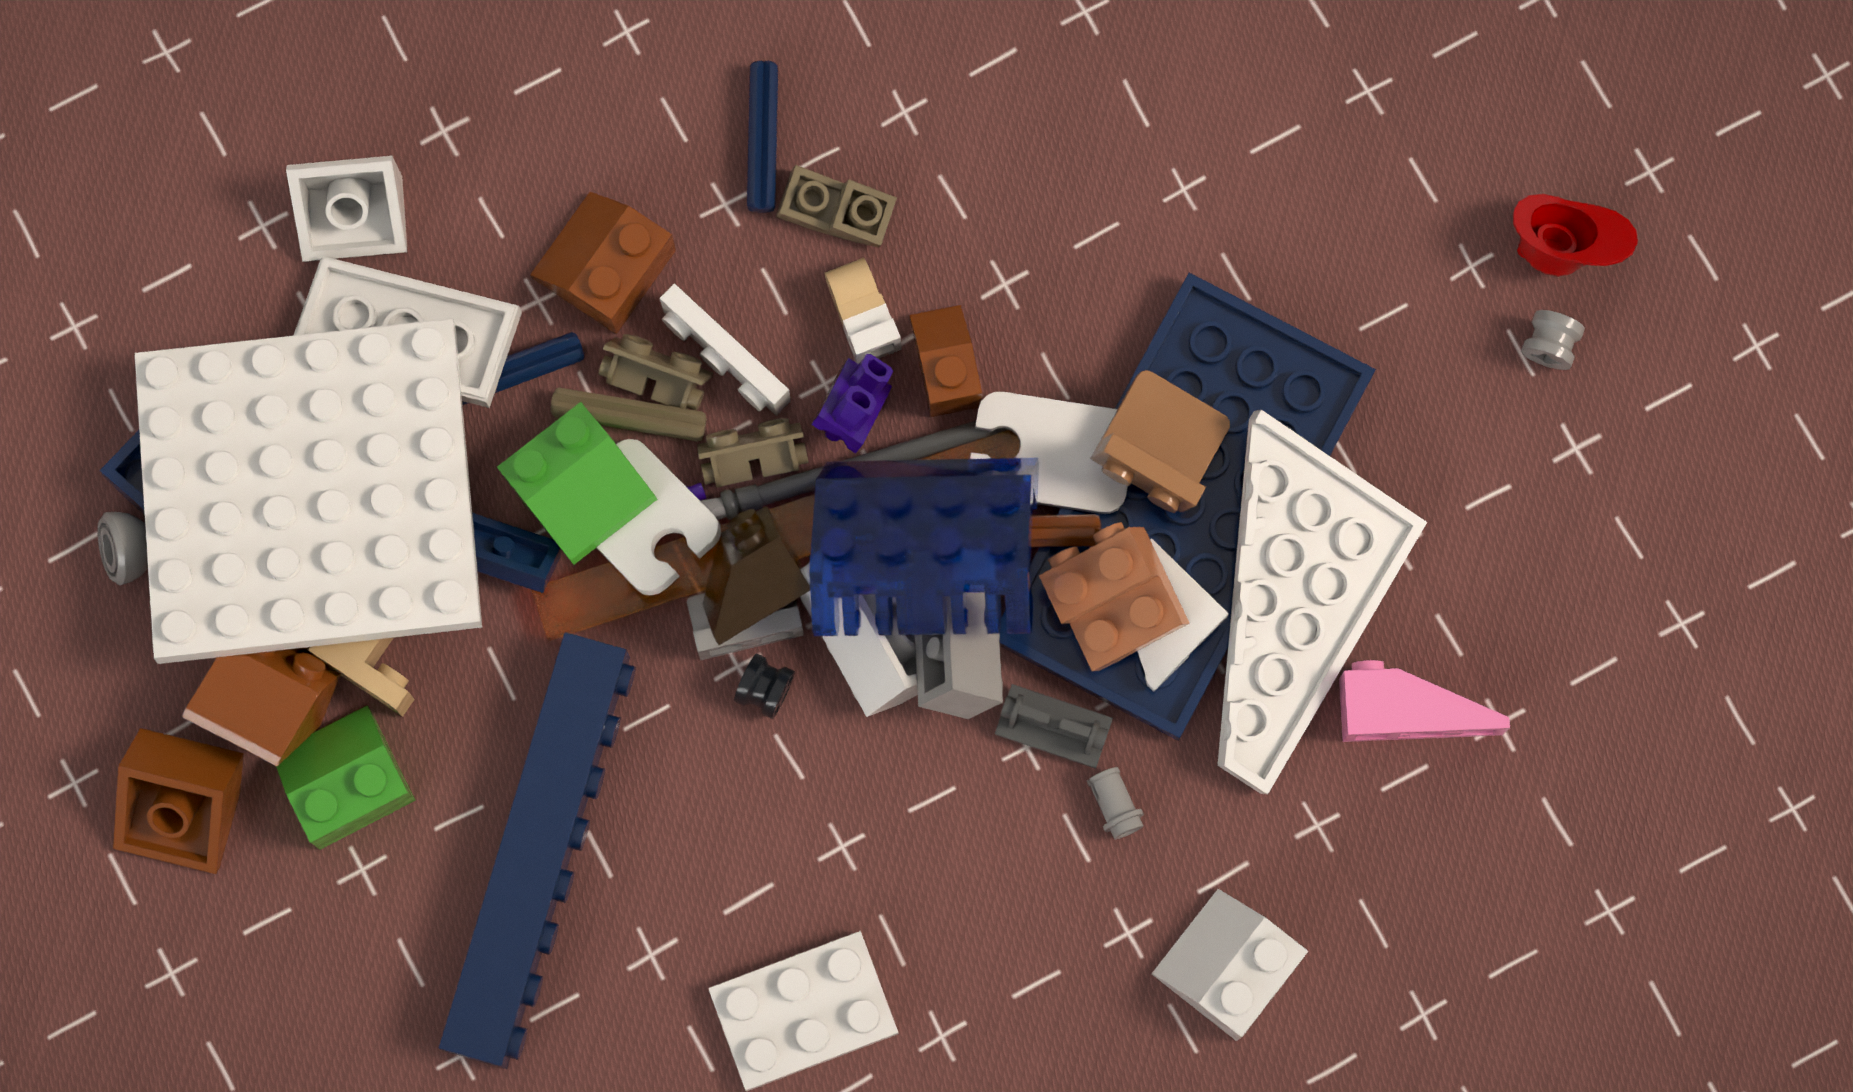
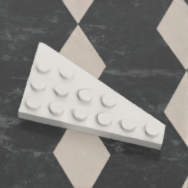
M1263 410L1254 411L1248 423L1217 766L1260 794H1268L1427 522Z

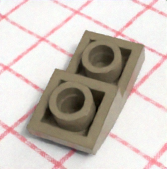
M795 165L791 170L776 217L821 233L879 248L897 197L850 179L842 183Z

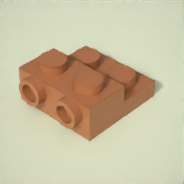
M1122 522L1110 525L1093 535L1097 545L1082 553L1079 552L1077 546L1057 553L1048 559L1052 569L1039 575L1061 624H1070L1092 672L1100 671L1190 624L1144 527H1128L1125 529Z

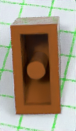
M961 305L909 315L930 417L979 408L982 401V389L973 346Z

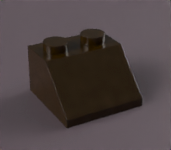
M767 506L757 512L754 509H749L738 514L728 523V529L720 535L702 603L713 637L718 645L723 644L812 590L798 555Z

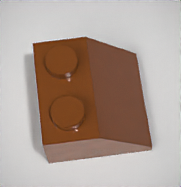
M590 191L530 276L617 334L673 256L676 248L673 236L667 230L629 205Z
M294 649L217 657L185 708L182 717L279 766L321 726L341 673L327 667L320 658L311 654L300 653Z
M140 728L118 766L113 849L217 874L240 797L244 753Z

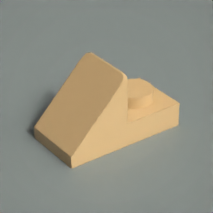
M393 638L313 646L308 649L312 655L320 658L327 667L341 673L340 676L402 717L415 700L409 691L404 689L409 682L408 679L384 663L381 664L378 670L373 668Z

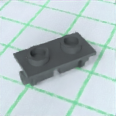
M1012 684L1005 699L995 735L1096 769L1113 718Z

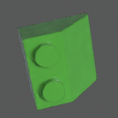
M582 402L578 403L497 466L517 496L573 565L658 500L612 438Z
M368 705L312 733L279 766H276L285 793L310 843L320 850L416 801Z

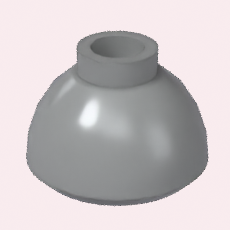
M105 512L100 518L97 528L102 563L107 575L113 582L118 585L127 584L139 578L148 569L145 523L138 517L128 513Z

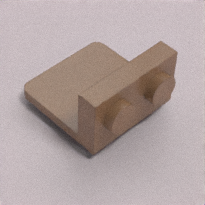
M1145 370L1135 377L1090 459L1103 466L1102 472L1111 479L1127 486L1132 483L1149 493L1147 498L1160 508L1173 513L1176 511L1184 512L1196 506L1206 487L1199 482L1230 428V421L1226 415L1157 374Z

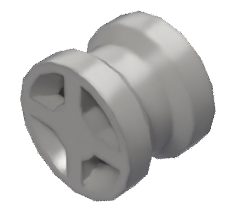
M1537 310L1531 322L1534 327L1533 335L1525 340L1521 350L1522 354L1528 359L1546 367L1559 370L1570 369L1575 358L1572 353L1573 345L1581 340L1585 327L1577 320L1564 314L1550 310Z

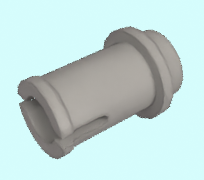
M1118 767L1098 773L1086 781L1088 786L1091 787L1107 822L1103 826L1104 831H1111L1114 840L1128 836L1144 827L1140 819L1144 813L1142 809L1136 810L1120 776Z

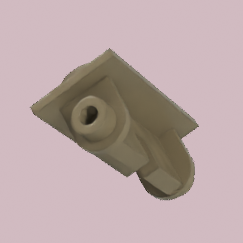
M623 334L622 339L615 337L604 344L603 350L614 353L613 358L607 355L604 356L598 375L607 378V384L642 395L647 380L650 378L656 380L651 397L652 400L682 409H699L704 391L697 389L696 386L697 384L702 386L713 376V372L701 368L702 361L680 352H672L671 357L652 350L653 343L630 334Z
M779 418L758 424L759 431L738 435L736 429H728L707 435V442L697 444L699 459L710 457L711 460L709 463L701 464L705 485L716 483V487L719 488L725 485L753 480L749 460L754 459L760 460L763 477L798 471L799 465L809 463L805 443L794 444L793 439L803 437L800 422L790 424L788 418Z

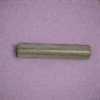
M560 387L555 389L552 396L551 413L555 418L562 417L578 403L582 402L598 423L603 426L697 442L701 441L705 434L707 419L706 414L702 411Z

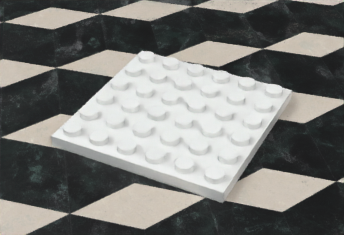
M453 318L135 353L153 654L157 664L482 628L456 327Z

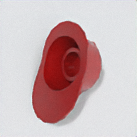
M1547 194L1529 195L1520 200L1512 213L1513 226L1520 236L1517 248L1518 255L1525 258L1534 269L1546 275L1556 277L1567 276L1584 265L1609 266L1621 263L1633 255L1638 244L1637 230L1629 219L1615 210L1598 205L1570 201Z

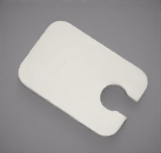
M993 392L987 395L981 401L978 408L975 429L993 431L998 428L1009 429L1018 436L1021 448L1016 457L1007 462H998L992 460L988 455L971 452L968 470L971 487L978 494L987 497L1097 514H1111L1117 511L1124 503L1128 486L1105 475L1101 470L1103 466L1090 459L1117 409L1008 392Z
M635 439L622 440L616 445L658 500L596 548L637 591L645 595H655L667 589L680 577L667 562H662L655 558L654 549L660 538L670 533L684 535L688 547L700 559L718 542L721 535V526L714 514L642 442Z

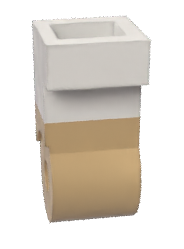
M861 258L825 272L831 297L856 363L859 364L866 354H872L879 359L901 350L900 334L893 318L890 316L882 294L878 292L866 260Z

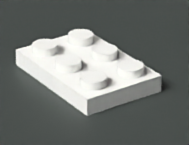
M861 931L708 988L746 1092L899 1034Z

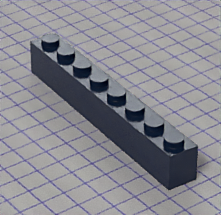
M564 632L440 1041L439 1049L445 1052L505 1069L508 1068L510 1058L519 1060L528 1031L527 1028L520 1027L526 1006L534 1008L537 1003L543 983V976L537 975L536 971L542 953L551 954L559 929V924L551 922L557 901L566 903L573 884L574 872L567 870L573 849L582 850L588 834L590 820L583 818L588 798H598L603 784L605 768L598 767L604 746L613 747L618 734L621 718L613 715L619 695L628 697L633 684L636 666L629 665L631 657L627 649Z

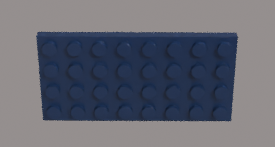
M1190 272L1186 276L1115 409L1119 408L1137 374L1149 370L1228 417L1230 428L1199 482L1206 487L1196 506L1184 512L1176 511L1173 513L1152 503L1147 498L1149 493L1131 483L1127 487L1123 505L1111 514H1097L1060 508L1057 515L1096 514L1100 517L1102 529L1122 522L1125 529L1128 527H1144L1149 538H1152L1229 613L1227 618L1154 692L1147 686L1145 681L1146 675L1137 651L1100 671L1092 672L1070 624H1061L1039 575L1052 569L1048 562L1049 558L1061 551L1076 546L1039 547L998 623L1000 647L1177 741L1182 736L1228 649L1248 423L1251 415L1256 410H1263L1330 456L1376 370ZM1077 546V548H1078V550H1079L1080 553H1082V552H1084L1085 550H1087V549L1093 547V546Z

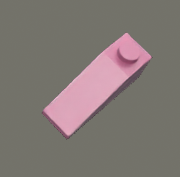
M1383 661L1352 663V670H1345L1339 678L1343 742L1503 735L1510 728L1509 717L1401 669H1384Z

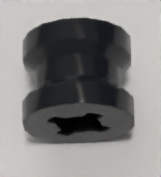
M756 653L741 678L734 696V702L743 706L753 704L761 708L764 716L773 720L786 698L794 679L795 671L787 667L777 669L770 666L766 657Z

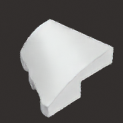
M1151 538V543L1190 623L1137 651L1146 675L1145 681L1147 686L1154 692L1227 618L1229 613Z

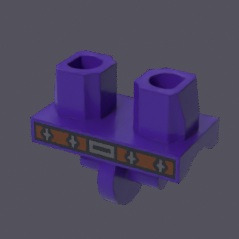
M866 354L859 364L848 358L841 366L811 425L825 431L826 437L831 441L843 440L847 448L856 454L864 444L892 388L887 383L893 373L892 368L872 354Z

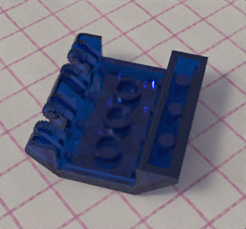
M1038 458L826 462L816 478L809 568L813 635L838 636L840 626L839 598H842L845 636H857L861 627L858 594H876L875 624L879 635H892V597H896L899 635H945L947 632L946 596H951L953 634H967V627L969 626L967 593L984 592V625L987 628V634H1000L1001 595H1005L1008 634L1032 633L1034 601L1030 585L1032 509H1037Z

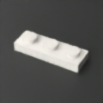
M675 283L660 297L663 311L666 313L662 318L665 325L681 340L685 341L691 336L703 347L704 350L700 353V356L716 373L723 376L727 371L730 372L742 384L738 388L739 393L755 409L761 411L766 406L777 416L791 402L789 389Z

